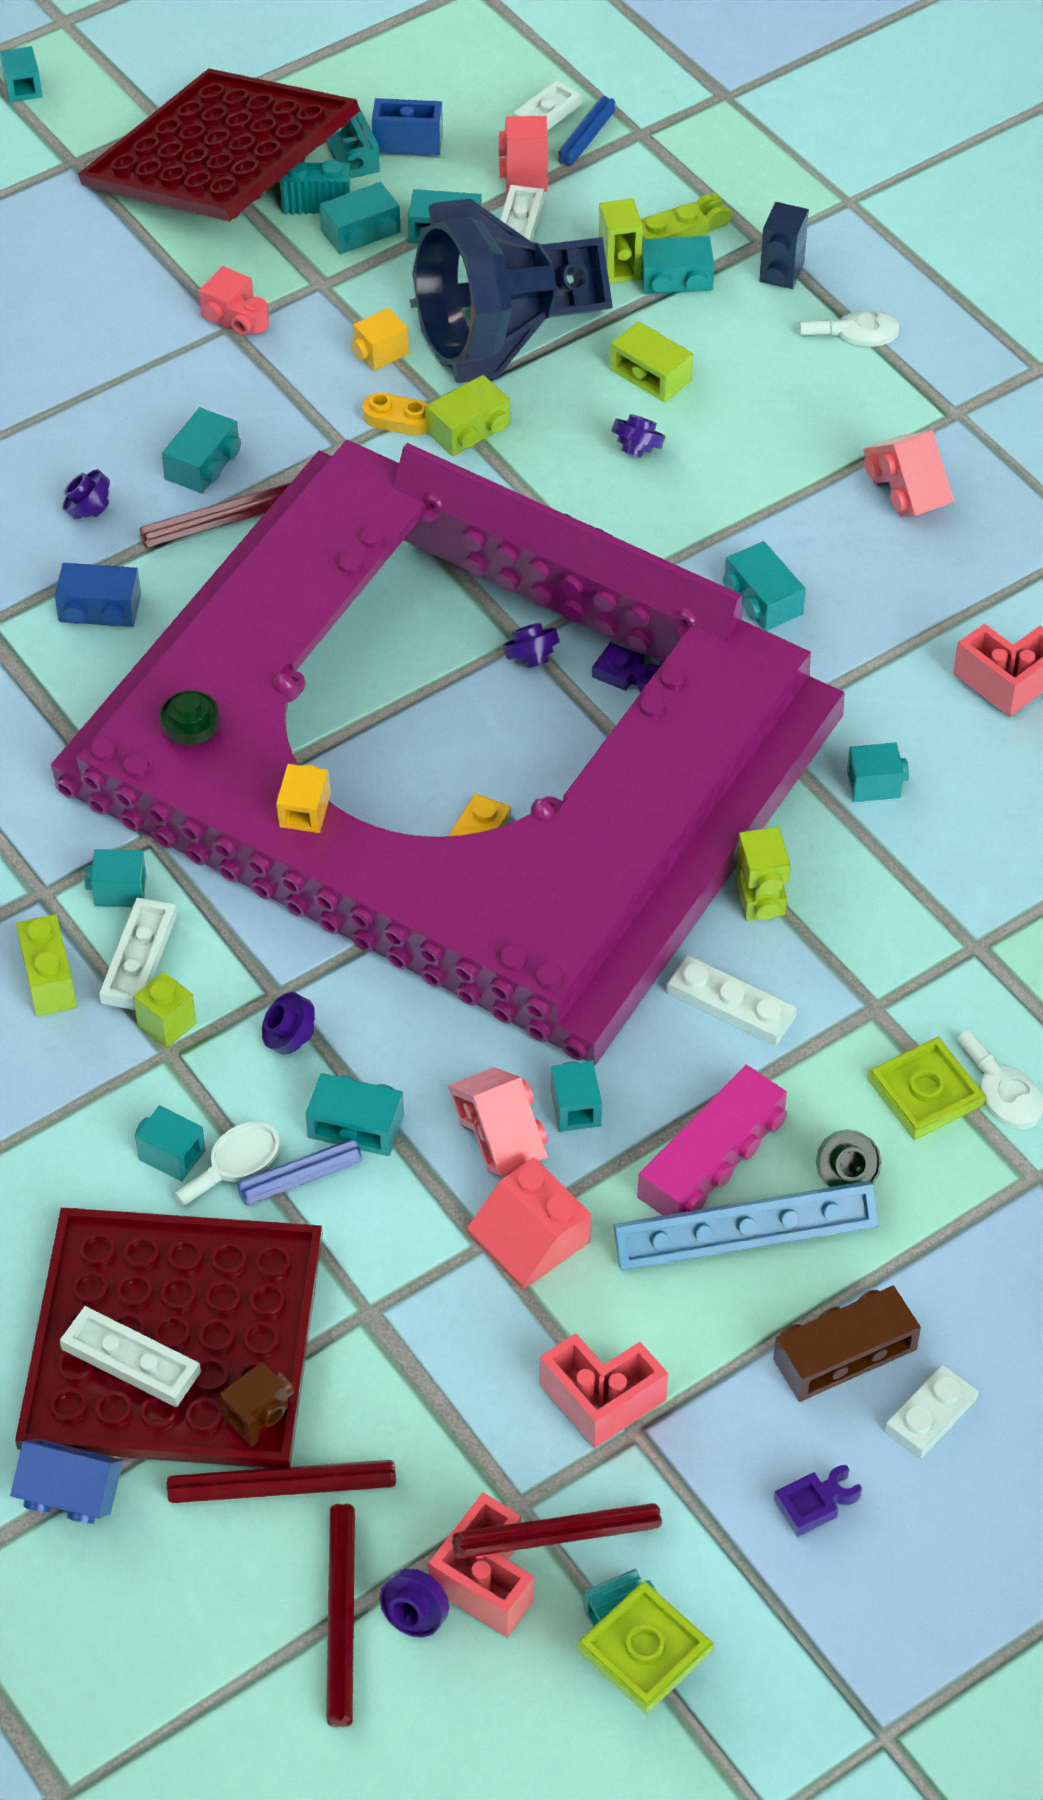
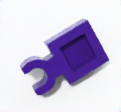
M610 642L592 666V678L624 691L633 684L637 686L641 693L660 666L655 664L644 665V655Z
M847 1465L835 1467L830 1472L828 1479L823 1482L813 1472L774 1492V1502L797 1537L837 1518L839 1508L836 1503L850 1505L859 1500L862 1491L860 1484L848 1489L842 1488L838 1484L848 1478L849 1468Z

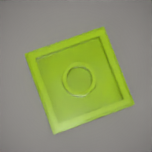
M939 1036L868 1070L867 1074L869 1083L913 1140L984 1106L986 1101L985 1094Z
M645 1581L639 1584L577 1642V1651L646 1715L695 1669L714 1648V1643Z

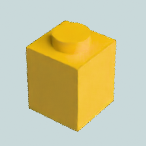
M389 308L352 324V350L355 356L360 361L363 360L373 371L409 354L408 327Z
M287 765L276 803L279 826L281 828L320 833L331 795L327 769H320L314 765Z

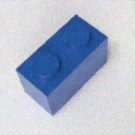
M375 98L372 114V133L379 145V152L388 154L440 155L443 138L442 101Z
M63 562L55 592L58 621L75 624L134 627L141 597L138 568Z
M38 1438L22 1442L10 1496L23 1499L24 1508L48 1513L51 1507L68 1511L67 1518L70 1520L93 1524L95 1518L99 1519L111 1515L123 1460Z

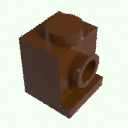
M261 1362L219 1394L222 1416L252 1447L259 1442V1430L264 1426H273L283 1417L288 1409L287 1398L294 1394V1389L285 1375L279 1371L273 1373Z

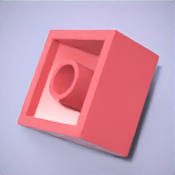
M533 1157L499 1181L467 1227V1233L524 1290L590 1242L591 1213Z

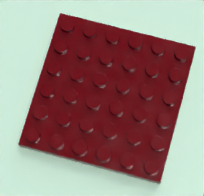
M208 68L79 172L78 176L82 186L230 222L237 218L240 212L253 201L258 200L273 184L282 180L284 175L292 168L302 163L318 146L323 145L338 129L347 125L348 121L360 112L357 99Z
M61 1207L15 1438L17 1450H21L23 1441L38 1438L112 1457L261 1468L291 1467L323 1238L322 1226ZM84 1306L200 1363L201 1373L177 1408L61 1349L60 1339ZM263 1362L273 1373L279 1371L285 1375L294 1389V1394L287 1398L288 1409L283 1417L273 1426H264L259 1430V1442L251 1447L223 1418L219 1394L259 1363Z

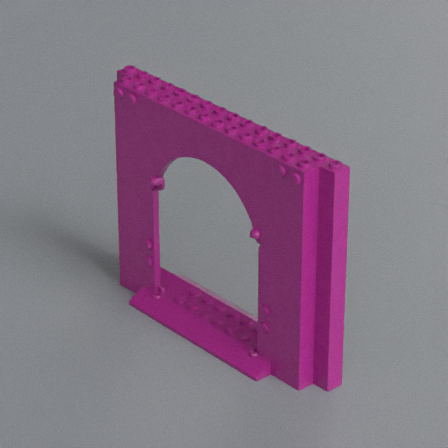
M346 439L333 456L318 450L50 765L55 786L64 796L71 799L76 797L87 803L95 812L101 815L108 814L120 820L128 829L134 832L141 831L153 837L162 847H172L184 853L195 864H205L217 870L228 881H238L250 887L259 897L266 900L271 898L285 905L292 914L299 917L306 916L318 922L327 932L331 934L339 933L349 938L360 949L366 952L374 951L387 958L398 969H409L420 975L431 986L443 987L455 993L464 1003L471 1006L478 1005L490 1011L499 1021L506 1024L513 1023L527 1030L534 1039L540 1042L548 1041L560 1047L572 1059L578 1061L582 1059L585 1061L593 1060L594 1066H596L736 868L739 832L760 830L766 826L843 717L845 692L810 676L811 651L743 621L741 594L412 444L406 443L403 447L400 462L398 463ZM403 540L426 553L663 663L563 795V801L552 796L536 799L531 805V814L517 821L491 830L460 836H416L393 832L368 824L344 812L329 801L320 833L281 828L279 826L276 803L288 764L298 765L292 753L286 730L288 703L294 701L306 685L304 676L296 670ZM187 690L200 691L210 695L216 701L220 714L219 729L213 737L195 745H181L171 741L163 734L159 718L160 709L164 702L172 695Z

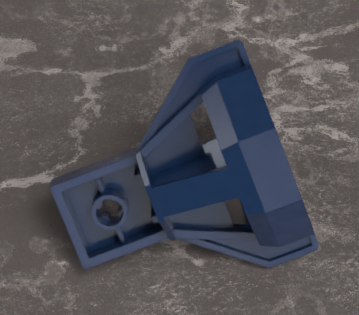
M472 199L437 202L429 205L431 225L421 228L412 271L416 298L409 301L411 308L418 309L420 329L441 365H452L456 383L470 382L481 375L488 379L498 378L545 319L598 312L613 308L603 237L539 244L525 238ZM461 254L468 282L458 284V262ZM567 275H573L574 282L569 283ZM471 307L470 329L462 311V308Z

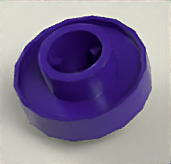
M629 414L627 421L615 418L611 429L613 433L618 435L617 442L623 444L621 450L638 457H642L643 452L651 453L653 447L662 449L666 437L662 433L655 431L656 422L634 414Z
M99 469L92 470L87 474L81 473L77 475L65 489L64 494L66 497L62 509L74 520L80 519L83 516L86 518L91 515L94 517L100 515L109 504L107 498L109 495L110 479Z
M534 623L512 631L514 639L504 643L503 649L507 659L516 658L517 663H526L527 668H532L549 661L547 655L554 652L552 646L558 644L560 639L556 628L543 629L541 623Z
M288 992L278 997L267 1010L263 1020L262 1040L265 1046L284 1055L295 1052L304 1043L309 1041L314 1032L315 1008L312 1002L295 992Z
M405 1568L396 1571L381 1588L379 1597L381 1610L388 1622L398 1631L411 1637L424 1638L433 1635L447 1619L450 1608L448 1596L441 1584L431 1575L418 1569Z

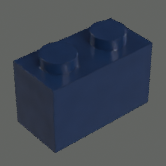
M780 202L774 203L763 227L759 282L789 289L794 288L805 261L809 209Z

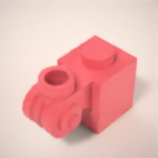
M222 266L199 289L201 317L228 329L233 328L235 332L243 336L248 333L259 334L268 329V303L261 297H253L252 278Z

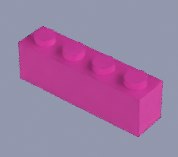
M746 1064L638 1174L637 1198L661 1215L702 1209L707 1200V1195L716 1186L721 1188L729 1181L734 1172V1167L743 1158L748 1160L755 1154L760 1146L761 1139L769 1131L774 1133L782 1126L787 1117V1111L785 1110L787 1091Z

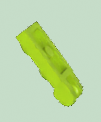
M706 194L701 196L696 203L692 202L642 218V239L705 235L711 230L727 225L732 219V211L727 206H722V198L718 194Z

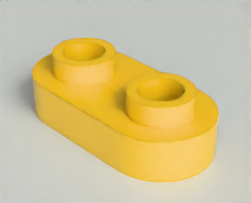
M378 392L369 395L363 401V419L366 424L374 428L412 436L423 435L427 433L425 406L428 403L417 399Z

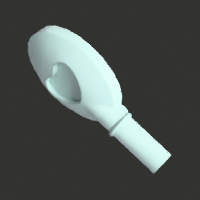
M871 310L850 313L843 316L840 320L800 321L799 323L800 336L830 334L831 336H839L849 344L863 347L881 346L894 341L898 337L900 328L898 320L892 315Z
M970 1030L963 1032L957 1041L984 1074L980 1089L986 1096L985 1106L997 1120L1014 1129L1023 1130L1036 1126L1043 1114V1098L1036 1085L1019 1070L1009 1066H999L994 1060V1056L989 1054Z
M255 1121L243 1123L228 1130L214 1144L211 1151V1167L206 1171L203 1170L200 1175L175 1191L173 1197L181 1207H184L210 1188H215V1185L222 1180L239 1182L264 1172L274 1162L279 1152L280 1138L275 1128L267 1123Z

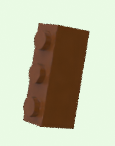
M894 1285L881 1291L871 1290L863 1294L852 1304L843 1308H830L823 1312L818 1319L802 1326L794 1324L784 1329L775 1339L773 1360L796 1398L801 1402L917 1350L921 1326Z

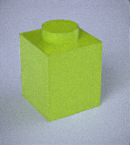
M164 971L133 996L137 1026L165 1048L172 1045L197 1023L193 994Z

